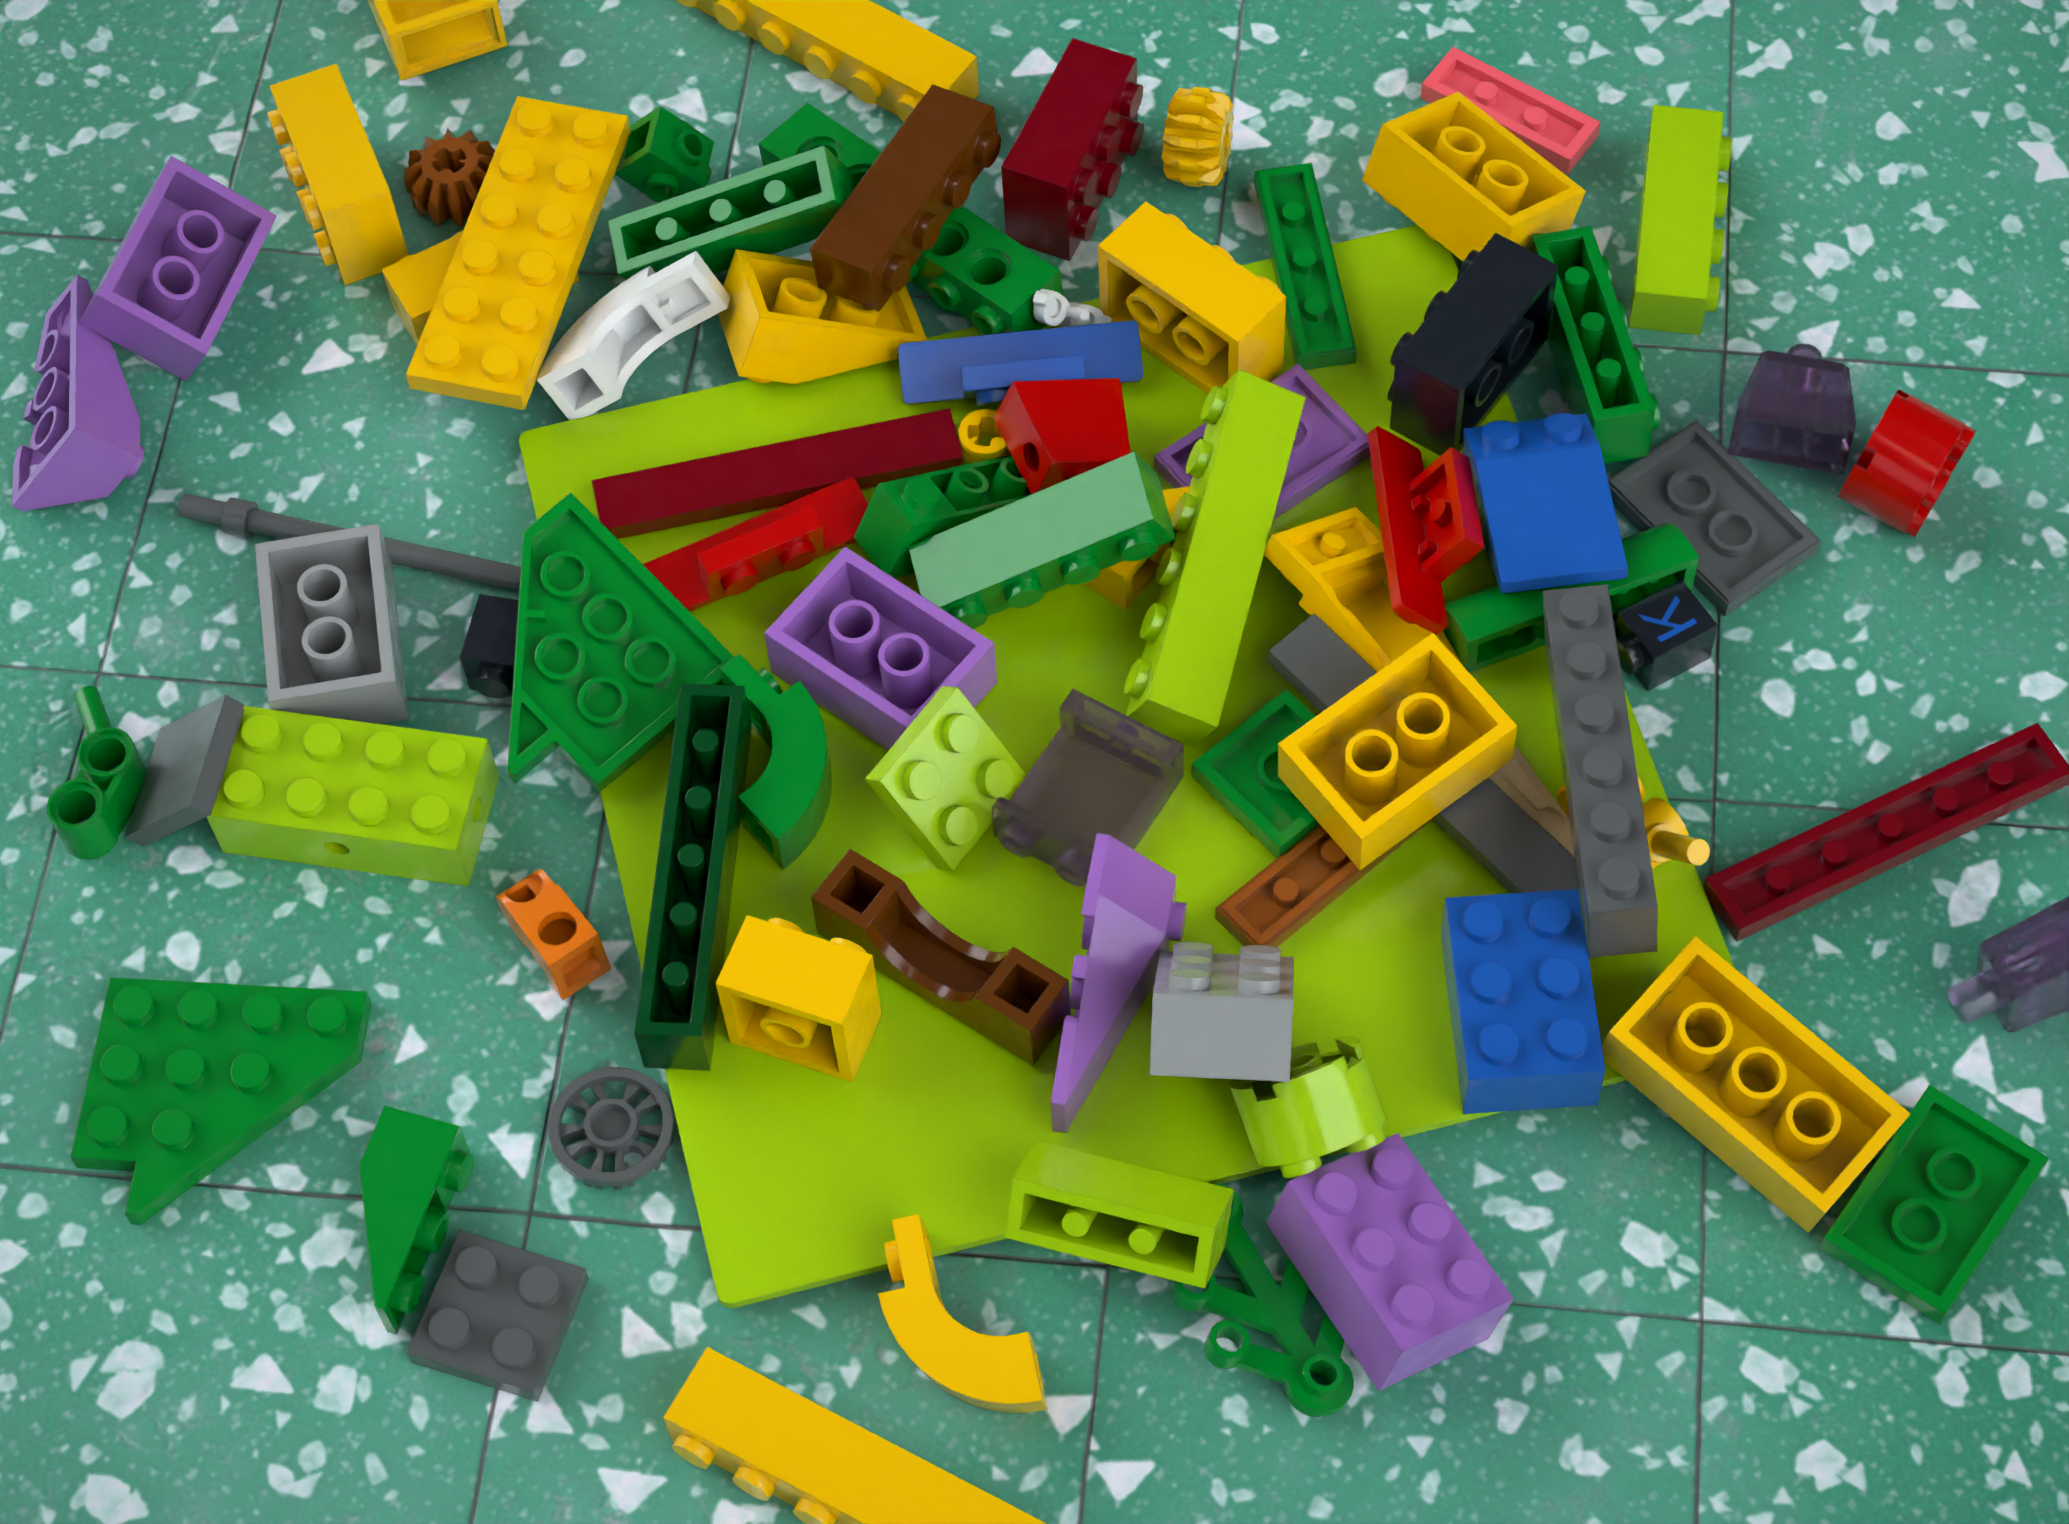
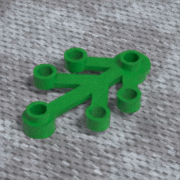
M1219 1183L1214 1184V1185H1218V1186H1222V1187H1226V1188L1232 1189L1231 1187H1229V1186H1227V1185H1224V1184H1219ZM1234 1191L1226 1244L1223 1252L1249 1295L1216 1284L1215 1277L1212 1274L1206 1288H1202L1203 1293L1199 1294L1188 1291L1183 1283L1172 1281L1170 1286L1171 1298L1177 1306L1184 1310L1198 1311L1202 1309L1230 1319L1217 1322L1211 1328L1205 1340V1356L1214 1366L1222 1369L1237 1367L1284 1384L1290 1403L1295 1409L1307 1416L1322 1417L1334 1414L1347 1404L1354 1388L1352 1372L1340 1357L1345 1341L1325 1312L1315 1344L1312 1343L1300 1323L1301 1313L1309 1289L1308 1285L1289 1257L1280 1287L1277 1285L1240 1223L1243 1218L1244 1209L1240 1198ZM1241 1324L1274 1335L1285 1354L1250 1343V1336ZM1227 1338L1233 1341L1238 1350L1226 1351L1218 1345L1216 1339ZM1310 1373L1323 1376L1330 1385L1316 1383Z

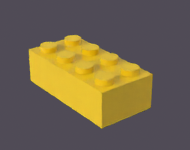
M1696 936L1609 1031L1602 1044L1604 1061L1807 1233L1814 1228L1911 1114Z

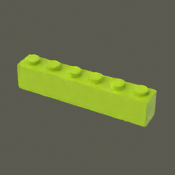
M1240 369L1222 387L1215 385L1207 395L1200 416L1201 420L1207 422L1203 439H1199L1194 445L1186 464V473L1192 475L1189 486L1191 487L1189 494L1185 492L1180 497L1172 514L1171 523L1173 528L1177 530L1176 539L1174 540L1173 547H1169L1165 551L1158 565L1155 581L1162 584L1157 603L1154 602L1149 607L1140 629V638L1147 641L1142 658H1138L1132 665L1124 686V694L1131 696L1125 716L1126 720L1191 746H1195L1218 727L1306 397Z

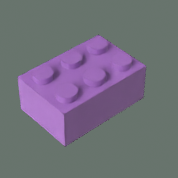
M170 156L152 184L79 323L187 381L206 356L277 216L175 157Z
M844 547L764 633L771 673L791 686L800 681L816 703L888 751L942 686L958 687L975 708L998 683L994 642L847 547Z
M1399 1133L1385 1138L1377 1146L1351 1153L1310 1173L1288 1181L1266 1222L1378 1391L1489 1339L1514 1300Z

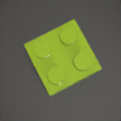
M942 686L865 780L938 869L954 871L1029 777L958 687Z

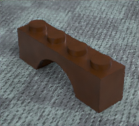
M852 849L847 851L811 897L817 934L828 941L832 938H843L858 944L868 954L873 955L874 967L877 971L1031 1065L1036 1063L1063 1027L1065 1017L1067 1015L1071 1016L1068 979L1015 947L1005 952H993L975 946L960 938L940 924L919 904L903 880Z

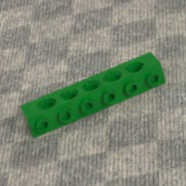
M806 103L758 143L763 166L825 146L851 171L854 189L881 154V151L809 103ZM964 206L959 209L955 208L942 225L936 243L931 249L923 251L912 266L907 282L912 281L930 293L934 301L947 311L955 310L971 321L982 335L1041 330L1047 324L1039 323L1034 317L1033 298L1035 292L1044 288L1063 295L1059 269Z

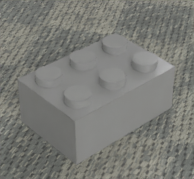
M373 524L255 544L267 692L271 709L376 724L408 720L409 714L393 564L380 525Z
M1179 942L1173 944V951H1160L1152 998L1149 1075L1290 1082L1294 957H1281V949L1265 945L1243 946L1240 948V955L1213 953L1212 945L1200 942Z

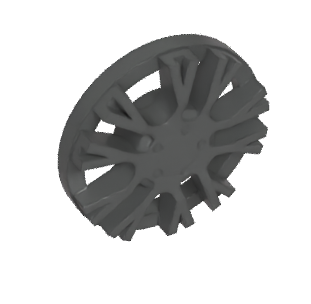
M601 1068L576 1078L557 1097L549 1116V1140L554 1155L561 1164V1167L575 1178L583 1181L586 1186L591 1187L593 1185L596 1189H603V1186H615V1189H622V1186H634V1181L644 1177L653 1169L657 1171L660 1168V1164L665 1162L667 1152L674 1141V1115L666 1093L649 1076L629 1068ZM605 1082H627L624 1096L621 1099L606 1098ZM587 1088L591 1090L598 1100L591 1107L580 1094ZM643 1090L647 1091L649 1095L633 1109L631 1104ZM567 1107L585 1115L584 1122L581 1124L561 1123ZM661 1109L663 1124L646 1126L640 1123L643 1116ZM584 1136L587 1137L586 1140L563 1147L561 1143ZM639 1136L658 1141V1143L653 1147L637 1140ZM595 1152L597 1153V1158L590 1169L576 1162L583 1154ZM629 1152L639 1153L644 1158L641 1162L630 1168H626L623 1162L625 1155ZM606 1156H615L614 1172H604Z

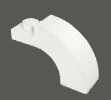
M696 251L656 273L651 266H648L602 297L568 329L545 360L537 381L569 420L587 417L621 399L624 386L629 377L657 348L680 333L727 309L730 295Z

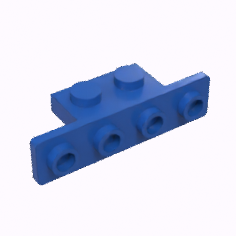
M1133 320L902 343L898 347L903 401L907 405L976 398L977 406H996L1001 404L1013 381L1119 378L1121 383L1139 382L1143 378L1138 323Z

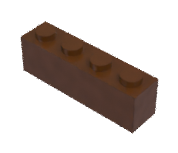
M932 84L810 247L818 288L880 312L893 292H899L905 286L912 266L923 251L929 250L934 246L942 225L955 208L959 209L966 202L971 185L982 170L989 168L995 162L1001 147V137L997 133L994 106Z

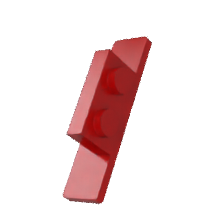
M1376 426L1367 436L1392 609L1407 623L1417 624L1438 635L1448 627L1441 583L1461 566L1469 563L1484 548L1470 458L1450 447L1424 470L1422 455L1417 447Z
M850 477L643 565L689 612H692L729 595H738L746 592L762 581L786 571L800 569L811 563L814 559L857 542L854 535L868 507V503L857 481Z

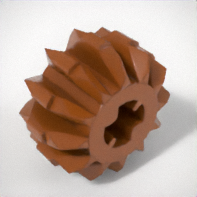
M447 128L443 139L436 141L425 136L423 149L409 151V167L404 169V183L407 193L410 194L413 207L418 211L419 216L429 215L437 227L444 224L447 220L453 219L461 229L465 218H468L495 153V149L491 147L489 141H478V138L475 137L471 130L456 138Z

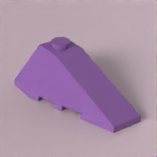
M79 275L74 277L48 310L45 317L34 371L44 376L37 386L34 398L26 405L23 419L34 424L29 447L22 445L17 449L13 465L12 507L21 511L109 497L124 478L130 479L136 474L144 457V447L140 445V418L111 341L79 323L93 297L88 280Z
M1099 833L1096 834L1081 913L1082 917H1085L1082 949L1087 950L1086 956H1074L1071 974L1070 1008L1075 1009L1074 1016L1067 1015L1064 1020L1051 1098L1053 1131L1063 1133L1068 1131L1155 983L1160 951L1169 950L1170 940L1182 942L1187 915V903L1176 901V876L1111 835Z

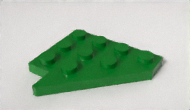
M571 492L523 531L507 769L509 777L516 784L557 749L600 793L675 728L680 683L723 685L720 667L732 660L734 656Z
M110 977L70 1158L77 1168L134 1171L125 1215L131 1224L142 1225L361 1062L372 1004L367 991Z

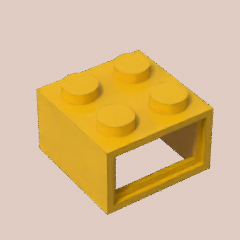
M368 0L401 81L508 46L497 0Z

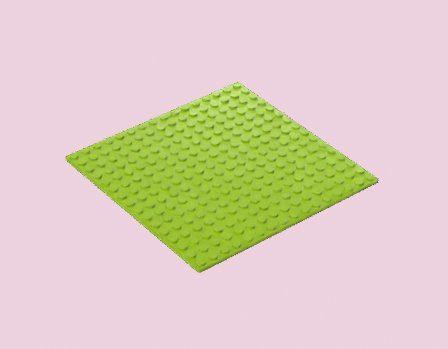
M1413 225L1331 244L1357 349L1356 363L1305 371L1367 435L1376 426H1379L1417 447L1421 452L1423 468L1425 470L1440 456L1390 429L1392 402L1387 399V396L1394 381L1395 366L1391 365L1390 359L1400 338L1406 332L1414 334L1424 322L1425 312L1431 300L1439 291L1443 290L1447 293L1457 281L1459 271L1452 253L1438 241L1430 238L1418 225ZM1271 258L1241 265L1257 277H1266L1277 285ZM1099 298L1080 302L1100 309ZM1286 322L1283 369L1273 379L1295 366ZM1061 323L1057 326L1047 325L1043 329L1061 328ZM975 327L928 337L927 339L931 341L981 336L982 334ZM1141 348L1142 380L1139 382L1121 383L1131 453L1135 452L1157 472L1162 490L1173 489L1154 468V455L1206 423L1201 420L1200 416L1208 394ZM898 358L799 384L775 381L771 383H758L750 379L530 429L520 435L519 445L537 519L571 492L599 520L591 480L948 408L951 409L959 440V426L969 413L979 409L997 411L1000 405L977 406L976 398L907 405L903 401ZM1507 392L1479 427L1499 420L1512 423L1518 422ZM983 434L982 440L978 442V445L990 446V441L992 438H995V435ZM1463 447V448L1461 449V451H1460V452L1463 453V454H1464V447ZM1371 457L1274 519L1268 541L1273 534L1353 507H1357L1381 531ZM876 487L861 490L868 505ZM778 507L620 538L618 540L644 564ZM858 542L845 546L875 565ZM1485 546L1469 563L1461 566L1441 583L1444 603L1498 584ZM843 548L814 559L811 563L800 569L786 571L762 581L746 592L738 595H729L690 613L734 657L741 654L756 671L765 668L771 673L764 633ZM1265 555L1263 556L1218 727L1195 746L1125 719L1131 696L1124 694L1125 682L1134 662L1138 658H1142L1147 640L1140 638L1141 625L1149 607L1154 602L1157 603L1162 584L1157 583L1155 578L1127 610H1124L1084 584H1066L1044 593L1043 598L1031 606L1023 608L1010 607L988 616L987 621L983 625L973 630L994 642L998 683L975 707V710L1029 778L954 871L938 869L865 780L888 750L816 703L826 732L832 771V791L827 813L819 831L809 846L784 870L744 828L741 816L723 966L746 915L768 921L770 918H781L794 923L806 934L827 940L817 934L811 897L847 851L852 849L903 880L919 904L940 924L960 938L975 946L993 952H1005L1015 947L1068 979L1071 994V974L1074 956H1086L1087 950L1082 949L1085 917H1082L1081 913L1097 833L1111 835L1176 876V901L1187 903L1186 923L1182 942L1210 944L1213 946V953L1240 955V948L1243 945L1215 919L1216 907L1276 860L1277 857L1191 776L1192 763L1285 689L1315 716L1321 713L1267 662L1268 651L1311 616L1298 604L1303 594L1285 579L1283 574ZM915 573L895 578L921 595ZM1545 646L1476 670L1470 674L1517 725L1515 745L1559 804L1557 792L1565 783ZM771 673L783 692L791 687V685ZM1624 689L1637 775L1645 790V799L1642 804L1652 797H1658L1670 805ZM753 728L751 730L744 791L760 778L769 763L772 753L768 744ZM674 729L600 792L642 971ZM1434 820L1426 824L1277 947L1281 949V957H1294L1291 1049L1316 1042L1320 1054L1339 1050L1335 1038L1355 1037L1359 1039L1386 1115V1121L1381 1126L1385 1138L1397 1133L1403 1138L1501 1113L1463 1114L1441 942V927L1445 898L1509 894L1510 892ZM1671 859L1652 870L1658 905L1656 952L1589 958L1601 1045L1609 1031L1695 936L1734 967L1694 865ZM1170 940L1168 951H1173V944L1179 942ZM876 969L875 974L882 1015L853 1082L730 1043L720 1000L711 1071L665 1069L717 1297L720 1304L729 1309L889 1269L884 1242L895 1240L893 1219L919 1214L927 1226L933 1257L1008 1239L1005 1238L1012 1179L1036 1140L1210 1184H1223L1280 1169V1166H1261L1256 1162L1229 1086L1233 1079L1149 1075L1154 985L1066 1133L1053 1131L1051 1098L1063 1027L1036 1063L1031 1065ZM1071 1009V1016H1074L1075 1009ZM1604 1061L1605 1075L1602 1087L1626 1081L1624 1077ZM1240 1080L1245 1084L1250 1082V1080ZM1344 1147L1335 1152L1320 1156V1158L1344 1153L1346 1149Z

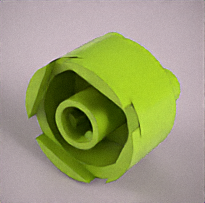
M1355 1037L1335 1038L1339 1050L1320 1054L1316 1042L1292 1048L1290 1082L1250 1080L1249 1083L1245 1084L1238 1079H1233L1230 1082L1229 1086L1256 1162L1259 1165L1268 1167L1280 1166L1284 1178H1293L1318 1169L1322 1165L1320 1156L1335 1152L1344 1147L1348 1153L1360 1152L1377 1146L1385 1140L1381 1126L1386 1121V1115L1359 1039Z

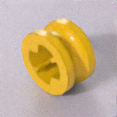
M979 409L969 413L961 421L958 429L959 443L963 460L966 464L1011 455L994 420L996 410ZM983 434L995 435V438H992L990 441V446L978 445V442L982 440Z

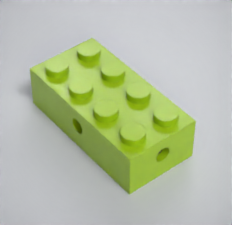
M243 707L244 713L211 815L207 816V820L222 852L469 887L499 780V773L487 738L257 707Z

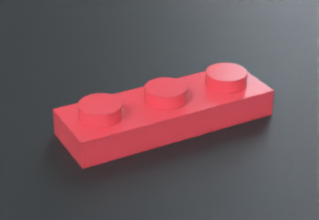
M1455 47L1450 49L1422 83V100L1432 103L1455 92H1460L1553 166L1566 174L1571 172L1599 137L1600 121Z

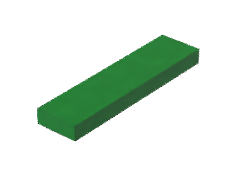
M1312 163L1254 171V187L1277 287L1286 296L1285 322L1295 365L1299 364L1304 370L1356 363L1357 349Z

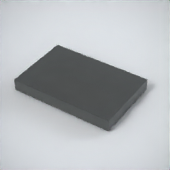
M1697 420L1649 451V456L1637 459L1608 479L1613 505L1640 532L1664 523H1671L1682 531L1699 557L1693 585L1724 616L1733 612L1818 553L1821 540Z

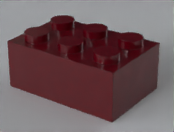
M1074 38L1071 39L1001 166L1005 233L1007 236L1022 246L1067 261H1071L1081 241L1088 242L1091 239L1097 225L1098 208L1104 197L1111 199L1115 194L1121 177V165L1126 155L1134 156L1143 137L1144 124L1138 121V110L1143 97V85L1137 84V58Z

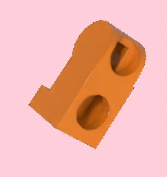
M541 868L495 897L510 927L544 970L551 986L562 1001L612 969L597 931L559 884L555 885Z

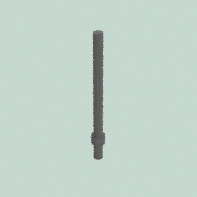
M185 493L182 495L178 507L180 517L220 525L224 533L250 538L253 533L279 539H288L346 529L260 510L256 502L233 497L229 498L227 502ZM384 537L392 564L515 591L520 589V566Z

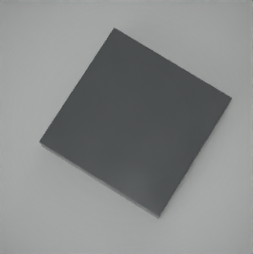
M224 695L160 728L125 838L144 847L211 815L244 713L243 703L228 695Z

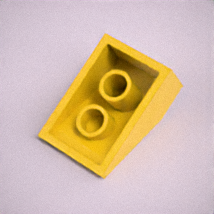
M735 249L723 285L730 295L727 309L718 313V317L738 376L747 377L758 383H771L775 381L799 384L898 359V347L900 344L928 341L906 285L899 292H893L883 308L878 312L818 288L812 261Z

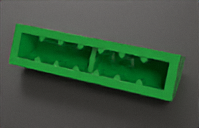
M1664 523L1621 539L1628 566V578L1502 594L1499 585L1496 584L1444 603L1448 627L1443 632L1466 670L1471 673L1545 646L1543 591L1608 584L1613 620H1616L1618 612L1681 579L1692 592L1699 561L1696 551L1679 528L1671 523Z

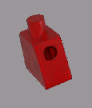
M1119 378L1013 381L994 415L996 426L1032 494L1131 453L1122 385Z

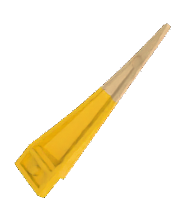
M1357 507L1271 535L1264 555L1283 574L1285 579L1303 594L1298 604L1309 615L1316 614L1376 672L1382 670L1432 634V632L1417 624L1407 623L1393 611L1390 602L1381 531ZM1442 631L1436 635L1463 665L1444 632ZM1515 745L1513 760L1497 770L1489 778L1575 858L1569 817Z

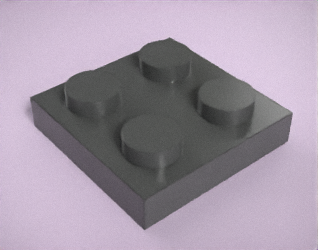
M459 1230L406 1353L412 1363L538 1402L589 1280L586 1269Z

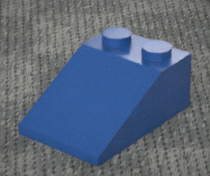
M1556 413L1548 416L1546 419L1513 423L1499 420L1487 423L1485 426L1464 429V455L1470 458L1483 542L1501 594L1628 578V566L1603 456L1587 414Z

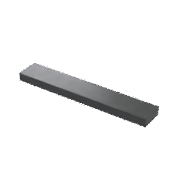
M1314 613L1271 648L1267 656V662L1319 712L1326 710L1377 673ZM1489 777L1432 818L1510 893L1579 889L1575 858Z

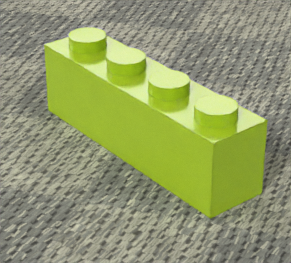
M1653 105L1646 146L1629 328L1700 335L1705 312L1716 313L1721 277L1710 276L1711 264L1720 265L1725 230L1714 228L1715 217L1724 218L1729 186V183L1718 182L1719 171L1728 172L1732 150V137L1722 136L1724 112Z

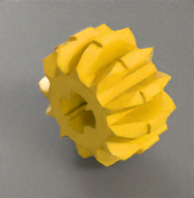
M1194 86L1193 89L1179 88L1173 95L1172 100L1168 104L1167 118L1164 120L1165 129L1162 137L1163 151L1161 156L1164 162L1163 171L1171 181L1180 182L1184 186L1202 188L1203 185L1217 186L1223 179V175L1227 171L1228 158L1231 155L1234 115L1232 114L1233 104L1230 97L1226 96L1225 93L1212 91V88Z

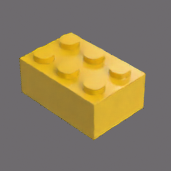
M337 64L270 85L277 109L267 112V116L278 145L281 146L287 143L289 145L279 149L290 182H294L296 188L305 187L296 191L305 219L308 224H311L313 231L322 229V231L313 233L325 267L336 264L344 285H348L382 273L381 269L397 263L400 259L409 255L390 189Z
M1455 92L1382 124L1362 181L1381 195L1386 203L1396 207L1422 228L1430 238L1438 241L1462 261L1465 260L1472 250L1475 249L1480 252L1495 232L1531 251L1533 235L1571 228L1586 193L1582 187L1460 92Z
M1145 201L1098 245L1099 302L1103 315L1112 318L1111 322L1136 321L1139 327L1141 348L1207 394L1215 385L1222 387L1239 369L1268 382L1283 369L1286 296L1282 294L1277 285L1271 280L1262 276L1257 277L1235 262L1233 257L1224 248L1218 245H1210L1189 231L1178 217L1169 213L1164 214Z
M1432 633L1279 742L1278 777L1356 867L1362 870L1513 760L1517 725L1436 635Z

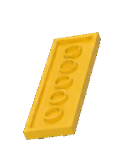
M517 96L406 372L410 389L525 410L630 135L631 128L627 115Z

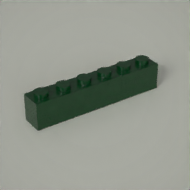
M680 683L634 1031L644 1068L711 1071L719 1004L715 983L721 973L724 962L741 821V811L737 796L744 792L752 730L745 686Z

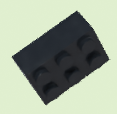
M1496 232L1480 252L1475 249L1472 250L1463 261L1454 285L1447 293L1441 290L1434 296L1425 312L1424 322L1414 334L1406 332L1393 350L1390 363L1395 366L1394 381L1387 396V399L1392 402L1390 429L1439 456L1450 447L1460 452L1464 447V429L1479 427L1548 340L1559 265Z

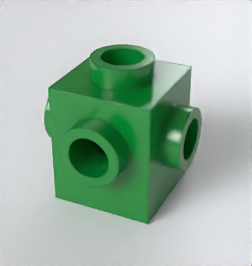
M661 106L630 125L631 132L615 171L616 176L657 203L707 185L711 176L709 163L714 145L713 140Z

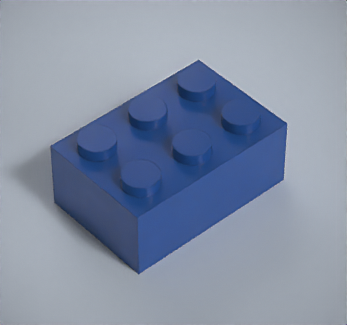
M1579 889L1445 898L1441 942L1463 1114L1598 1105L1605 1075V1065Z

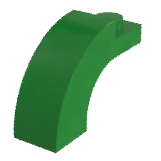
M739 654L720 667L723 685L745 686L752 728L768 744L772 753L769 763L760 778L737 797L744 828L784 870L809 846L819 831L829 807L832 791V771L826 732L815 701L800 681L783 692L769 671L765 668L756 671Z

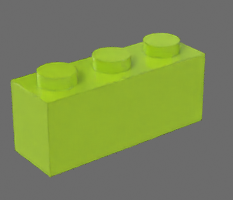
M1036 1140L1012 1179L1005 1238L1205 1289L1225 1249L1234 1189Z

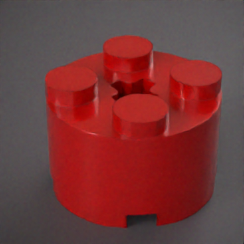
M1898 389L1837 497L1902 533L1905 532L1915 538L1976 430L1919 398Z

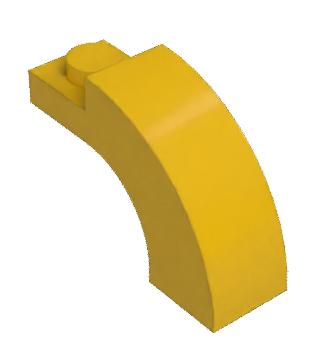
M919 1214L893 1219L895 1240L884 1242L885 1254L892 1282L904 1281L905 1288L878 1293L888 1326L908 1357L933 1383L945 1392L969 1404L993 1411L1009 1413H1031L1049 1410L1035 1342L1030 1333L1023 1332L1008 1336L985 1335L972 1331L954 1320L948 1314L941 1298L926 1224Z

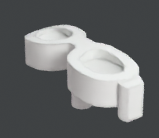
M1044 288L1039 291L1037 290L1033 298V313L1039 323L1057 326L1061 323V327L1111 323L1112 320L1109 316L1103 315L1100 309L1083 303L1068 302L1063 295Z

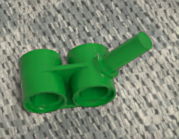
M95 686L82 687L73 695L87 732V736L81 741L77 751V759L81 769L75 780L66 781L58 786L51 793L47 802V814L68 852L79 859L87 860L105 855L116 845L119 835L134 810L147 771L128 733L111 726L101 696ZM120 764L115 769L106 771L109 767ZM92 815L86 821L75 824L79 819Z

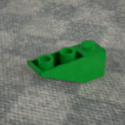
M1012 455L879 483L854 538L875 565L888 575L897 578L914 574L915 571L908 546L1030 496L1032 493H1030L1026 485L1027 482L1022 477Z
M384 1106L359 1164L374 1306L387 1332L397 1335L405 1314H413L420 1303L424 1289V1276L421 1274L430 1252L437 1253L445 1241L449 1227L447 1210L455 1191L461 1193L466 1188L472 1173L474 1159L460 1126Z

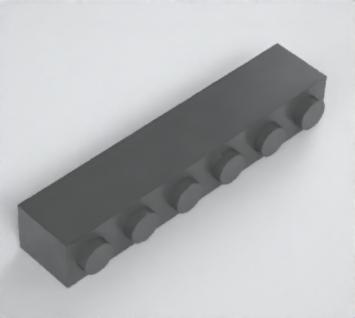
M1608 584L1543 591L1544 641L1589 958L1656 952L1658 905Z

